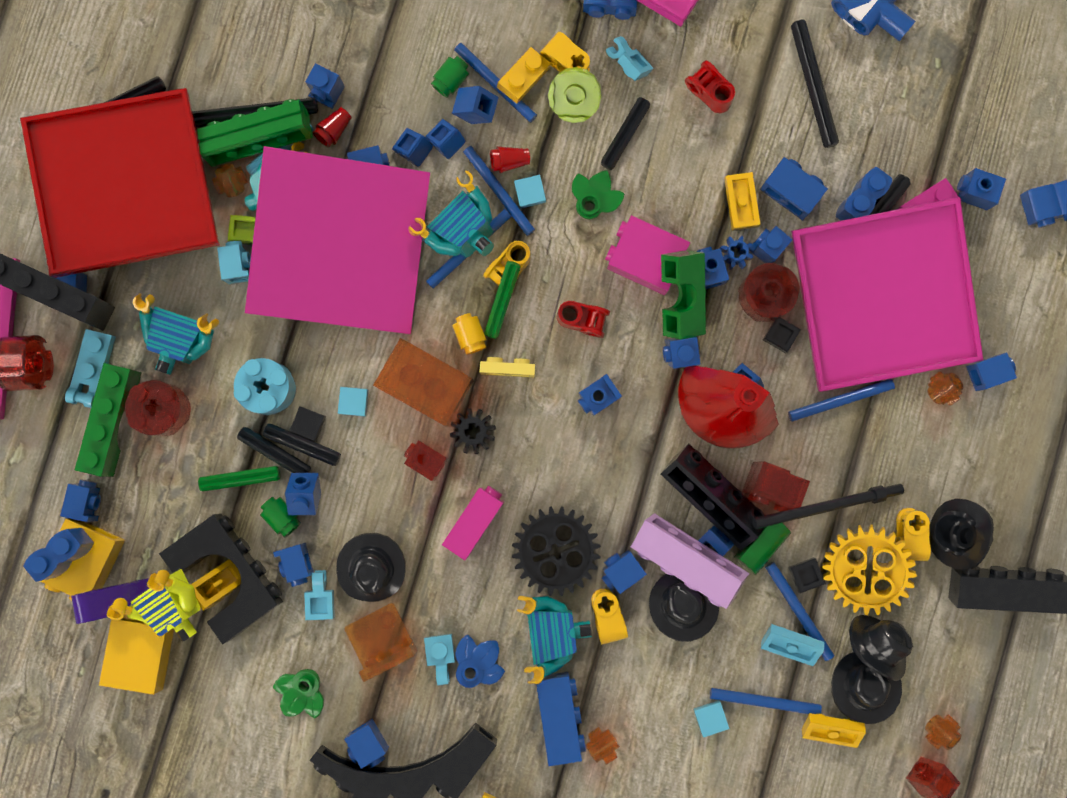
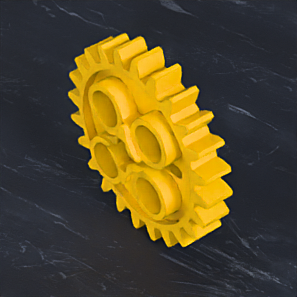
M871 524L868 532H864L861 525H858V533L856 534L849 528L847 529V538L838 534L839 545L830 542L829 547L833 553L825 552L824 557L831 562L823 563V569L830 571L823 574V579L832 580L827 585V590L836 589L834 600L843 597L842 606L844 608L851 603L853 604L854 613L860 607H863L865 615H868L870 608H874L876 614L880 615V607L883 606L888 612H891L890 603L892 602L901 606L899 596L909 598V593L905 587L914 588V583L908 578L917 577L916 571L908 569L916 566L915 560L907 559L912 555L911 549L902 550L905 546V541L902 539L894 542L896 539L895 532H892L887 537L885 536V527H882L876 533ZM872 546L873 570L871 571L870 593H865L867 548ZM851 550H860L863 553V557L856 561L851 560L847 555ZM882 552L892 555V559L887 563L879 562L876 557ZM850 577H857L862 582L857 587H850L847 585L846 580ZM884 579L890 582V586L885 590H880L875 587V583Z

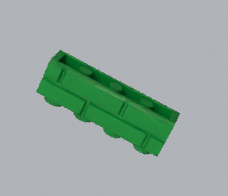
M288 99L281 105L271 108L261 107L257 112L247 115L236 114L230 120L223 122L213 121L208 123L206 127L197 129L200 141V154L211 167L262 153L264 146L279 148L313 138L309 113L300 99Z

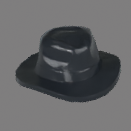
M955 498L944 502L937 508L929 525L931 551L939 561L954 569L970 570L977 567L986 557L994 540L992 517L984 507L967 499Z
M364 533L354 536L345 543L338 555L336 563L338 582L345 593L354 599L367 602L385 600L394 595L403 584L406 573V561L399 545L386 535Z
M668 574L662 576L655 583L649 597V610L654 624L666 637L679 642H691L702 638L711 631L718 618L719 606L712 604L708 597L699 591H694L687 587L684 581L676 576Z
M867 615L854 617L849 629L850 644L853 652L865 665L876 673L893 681L900 680L905 674L906 657L911 654L913 648L912 638L904 626L895 621H881Z
M852 652L844 656L837 663L832 675L831 693L839 711L849 720L865 724H876L885 721L896 711L902 696L901 679L893 681L876 673Z

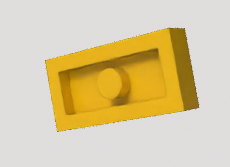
M530 47L498 81L497 88L518 104L550 69L551 62Z
M753 172L725 176L724 181L732 231L759 227L761 224Z
M809 713L802 727V738L854 748L859 746L866 734L865 723L829 717L823 714Z

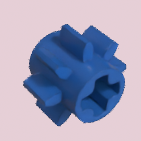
M743 236L736 241L728 237L726 240L728 247L724 245L719 248L724 253V262L726 261L729 264V270H732L735 265H739L741 269H744L746 267L744 259L751 260L753 258V255L749 253L752 243L746 244L743 241ZM734 248L738 249V254L740 255L738 258L734 257V252L732 251Z

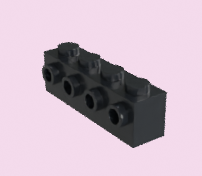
M689 443L672 458L660 475L740 550H743L760 536L764 527L755 529L752 519L764 516L762 510L746 498L739 489L729 482L719 470L712 466Z
M977 566L970 570L952 568L948 598L957 608L1067 614V575L1061 570L1052 568L1046 569V572L1036 571L1028 567H1019L1018 570H1008L1002 566H991L990 569Z

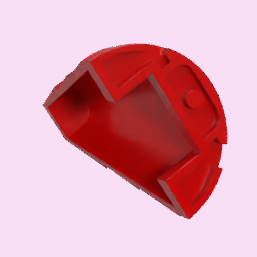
M696 365L684 368L678 385L681 414L689 428L702 440L722 448H742L763 440L779 425L774 409L775 404L770 392L745 375Z

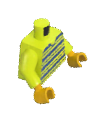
M182 569L171 575L167 570H160L157 574L153 573L150 575L147 586L150 589L131 601V606H128V602L124 598H117L107 611V617L112 620H121L124 614H127V617L130 619L142 621L149 625L159 636L174 629L180 640L184 642L197 633L188 618L200 611V605L196 599L195 589L189 584Z

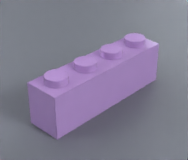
M655 513L644 521L631 545V548L636 550L640 557L653 561L660 566L663 572L676 576L684 581V584L690 589L699 591L707 596L712 604L724 607L725 609L734 601L749 575L742 568Z

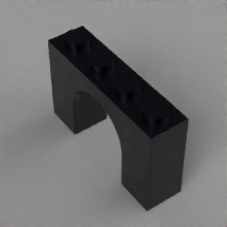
M0 253V285L104 331L115 309L114 306Z
M220 513L213 514L160 552L159 555L172 573L180 569L185 573L206 557L214 554L224 556L236 565L241 576V588L237 598L228 607L207 621L223 645L276 608L283 600L280 597L282 592L274 582L270 583L264 575L266 569L259 560H254L250 555L249 551L251 549L248 543L242 537L238 538L233 531L235 526L231 519Z

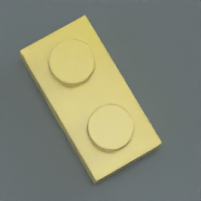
M487 357L486 362L480 361V374L535 378V364H530L529 359H514V363H503V358Z

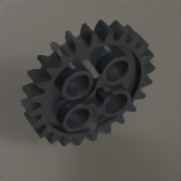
M550 506L549 514L547 515L539 509V518L536 519L530 514L529 520L531 524L528 525L523 522L520 524L525 530L524 533H515L521 539L520 542L512 543L514 548L519 549V552L512 554V558L520 559V562L515 565V569H524L520 576L521 579L528 576L531 578L528 587L533 586L535 583L539 584L538 593H541L544 587L548 588L549 596H552L554 589H558L560 596H563L564 588L567 587L571 593H574L573 585L577 583L583 588L584 584L581 579L583 577L589 580L592 579L588 570L598 569L592 563V560L601 558L600 555L594 553V550L600 548L601 545L592 542L598 534H589L588 531L592 524L588 523L583 526L584 516L581 515L575 519V510L573 509L568 515L564 514V507L562 506L558 513H554L552 506ZM562 525L570 527L572 532L570 538L564 541L556 536L557 528ZM535 536L544 537L546 540L545 548L540 551L534 550L530 545L531 539ZM572 541H579L578 545L562 550L560 552L561 557L556 558L553 554L537 562L533 560L535 556L550 552L552 544L562 547ZM571 551H577L582 556L581 562L576 566H571L566 561V557ZM553 562L557 567L556 572L552 576L542 574L541 566L543 563Z

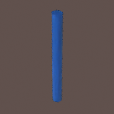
M459 43L455 47L454 51L530 123L534 121L537 114L522 100L516 104L497 88V83L500 79L465 45Z
M472 146L467 147L463 153L526 236L532 234L535 228Z
M507 210L501 211L489 224L493 233L511 218ZM461 254L451 257L426 282L434 289L466 257Z
M888 379L789 411L788 416L790 421L793 422L895 389V385L892 379Z
M773 561L766 565V570L807 634L814 639L824 642L823 659L825 661L832 659L835 655L775 562Z
M717 688L710 689V699L804 714H821L822 711L820 704Z

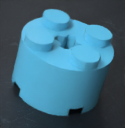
M258 358L248 360L239 369L234 379V397L245 409L263 415L276 414L289 407L295 397L296 385L290 371L282 364L270 359ZM263 383L269 385L268 391L261 388Z

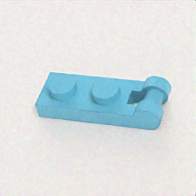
M88 329L85 330L71 385L65 394V401L67 403L77 404L79 402L83 403L84 407H92L103 363L109 364L115 336ZM84 384L89 385L87 393L82 392Z

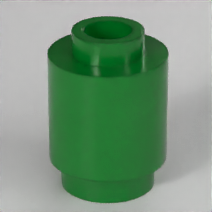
M458 56L454 59L448 57L434 74V80L431 83L432 87L448 98L450 94H454L469 76L466 70L468 65Z
M271 497L261 506L263 512L260 516L277 535L281 534L286 538L301 524L297 519L298 515H288L287 504L282 497L277 499Z

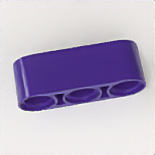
M149 578L72 595L76 624L108 618V608L113 605L114 600L117 598H124L128 602V606H131V601L150 589L147 586Z

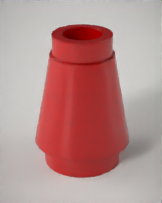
M340 107L316 124L313 134L326 147H330L332 144L336 145L352 117L344 108Z
M497 146L496 149L490 150L492 171L503 173L530 165L529 149Z

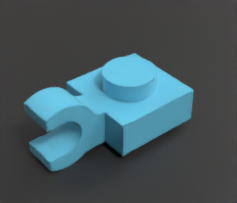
M621 36L613 40L618 45V51L613 46L606 49V53L610 58H619L617 62L622 66L624 73L634 81L648 76L654 69L637 49L632 50L625 38Z
M315 570L312 573L313 591L304 592L305 620L335 618L334 590H326V570Z
M452 634L425 637L427 666L436 665L437 686L449 684L448 663L455 662Z

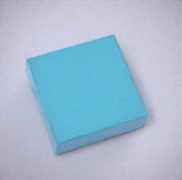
M540 175L514 181L520 209L546 203Z
M340 387L338 414L366 417L369 390Z
M719 700L693 709L703 738L730 729Z

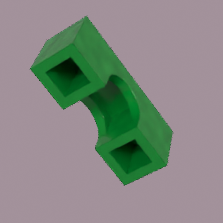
M685 250L661 254L662 282L676 284L679 290L676 303L672 307L662 309L663 336L682 340L705 335V253Z

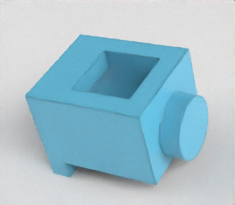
M231 241L225 243L226 246L217 247L221 280L228 284L248 282V268H250L251 256L242 247V242Z

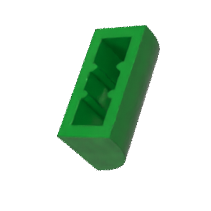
M783 523L764 527L760 536L743 550H739L734 558L754 575H757L790 536L791 532Z

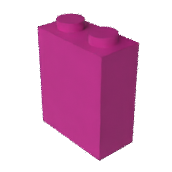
M631 215L628 223L622 221L616 236L620 237L617 246L611 245L605 260L609 261L607 270L665 296L671 283L662 282L661 254L685 251L688 249L690 242Z
M487 486L486 489L480 487L442 543V546L463 560H466L504 504V501L500 499L502 494L490 486Z

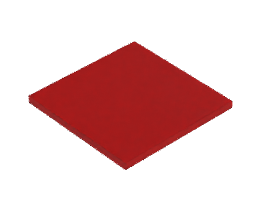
M187 88L20 118L49 276L58 278L220 245Z

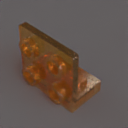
M390 603L344 628L363 666L359 671L363 682L414 657L418 651L394 603Z

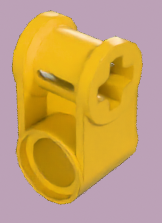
M557 32L540 51V54L551 62V67L559 72L567 68H573V66L590 72L589 55L562 32Z
M522 241L510 243L502 254L486 269L483 277L486 279L490 278L499 286L502 277L497 272L503 275L507 261L520 264L519 277L531 261V254L527 244ZM522 249L526 252V256L522 261H515L511 258L513 251Z
M903 508L898 512L896 516L895 542L903 539L905 546L902 550L911 549L912 555L907 559L928 561L931 554L929 541L930 521L924 512L913 508ZM914 518H916V522L911 523V525H909V521L914 520Z
M606 588L596 590L592 594L591 604L601 645L628 638L627 628L616 596ZM604 596L611 600L607 603V608H603L599 604Z

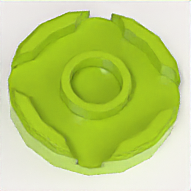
M578 67L567 68L558 73L552 80L548 92L551 109L563 121L571 123L584 122L599 109L602 98L601 86L595 75L586 69Z

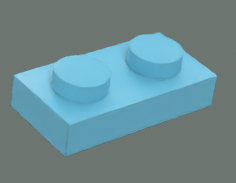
M771 624L761 640V649L814 666L824 652V642Z

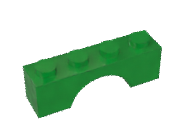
M103 363L75 471L100 477H114L121 452L118 446L120 421L128 404L135 399L142 372Z

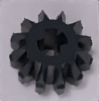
M471 408L467 409L468 418L466 419L461 413H458L457 417L462 421L461 424L451 422V426L459 429V432L450 433V437L461 438L455 442L454 446L458 448L464 442L466 443L463 453L468 454L471 445H473L474 454L477 455L480 451L479 444L485 450L489 449L488 444L484 442L485 439L495 441V437L487 434V431L496 430V426H486L492 419L490 415L486 416L482 421L480 420L483 415L481 409H478L476 417H473ZM476 424V428L480 427V432L476 434L475 439H471L470 435H466V431L470 430V425Z

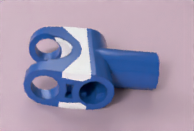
M832 0L831 2L836 14L861 35H869L875 26L879 25L896 40L900 41L916 22L894 5L897 0Z

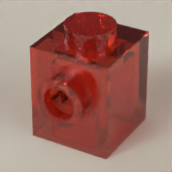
M419 440L417 444L412 442L404 454V457L407 458L404 464L431 481H435L449 459Z
M924 757L919 758L906 777L907 781L924 798H951L961 784L945 764Z

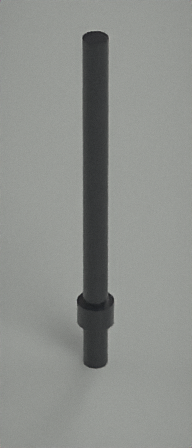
M902 484L887 487L879 485L869 488L866 492L755 517L752 519V524L755 529L863 503H880L886 501L889 497L904 494V487Z

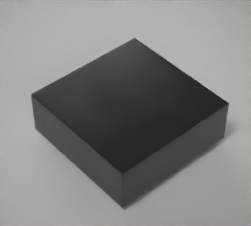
M777 316L764 336L763 341L786 354L801 329Z
M299 406L289 431L317 441L326 416Z
M814 557L788 567L797 591L800 594L826 584L818 562Z

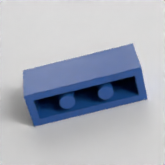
M568 672L550 674L544 677L541 683L536 684L548 766L581 762V752H586L584 734L578 735L576 725L582 724L579 706L574 707L572 696H578L575 679H569Z

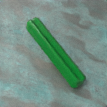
M507 261L485 328L484 334L487 337L496 339L499 336L521 267L516 262Z
M272 466L204 476L198 479V486L200 491H211L280 480L279 467Z

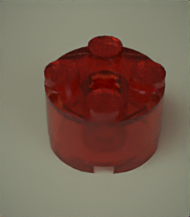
M765 263L756 267L742 281L738 291L739 302L744 312L757 322L775 321L794 308L800 286L796 275L789 268L777 265L776 263ZM772 290L773 294L766 296L764 291Z
M27 335L0 338V388L5 391L41 390L46 387L44 383L52 378L54 362L51 350H46L43 343H47L43 337Z
M157 380L145 381L132 387L125 403V413L130 427L142 434L166 437L174 435L187 423L191 412L189 399L180 388ZM161 405V410L156 411V407Z

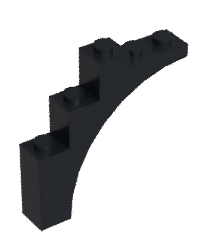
M475 722L461 739L445 751L424 761L409 765L374 766L372 768L370 765H367L361 769L358 762L354 763L350 759L339 756L323 745L319 747L309 761L314 764L313 767L317 772L324 776L328 774L333 778L339 789L346 793L351 792L353 794L351 798H388L390 794L393 798H423L433 784L436 785L437 792L443 797L458 798L497 746V738Z

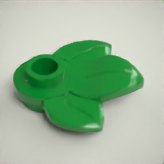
M607 170L596 173L589 180L585 176L577 174L572 182V193L577 199V213L587 220L597 218L601 212H613L621 205L625 194L623 192L611 190V179ZM586 203H592L594 205V209L588 211L585 209L584 205Z
M303 669L297 672L296 675L283 674L275 681L273 689L283 694L280 708L284 716L294 717L303 710L312 718H317L320 715L324 706V697L319 691V675L314 670ZM302 681L307 682L309 687L305 686Z

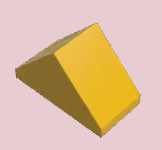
M230 559L191 584L195 589L196 599L200 608L204 611L214 607L241 585L239 570Z

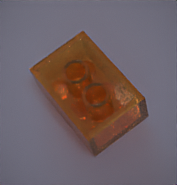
M400 338L373 386L448 428L474 380L470 376Z

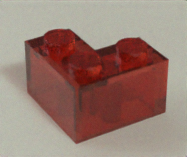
M758 461L752 463L742 493L748 494V499L754 503L767 506L770 503L774 504L773 510L781 512L802 506L810 481L790 474V471L765 461Z

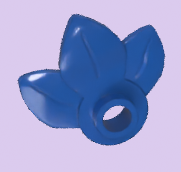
M469 635L464 636L460 640L455 651V657L459 664L456 669V679L460 685L466 688H473L480 683L491 685L501 679L505 670L498 664H495L499 656L498 642L490 640L476 645ZM467 668H472L475 671L474 678L469 679L465 676Z

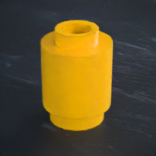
M467 313L455 318L457 323L452 326L461 350H464L466 355H470L485 349L486 337L478 316L472 317L471 313Z

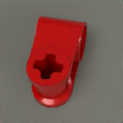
M703 61L701 68L693 76H688L685 79V84L713 112L724 113L731 107L735 96V88L719 73L711 62ZM724 94L727 100L721 101L715 95Z
M566 301L560 305L556 318L558 323L564 328L576 330L589 336L604 338L603 328L606 316H610V311L594 305ZM566 308L573 309L576 312V319L573 321L565 320L562 311Z

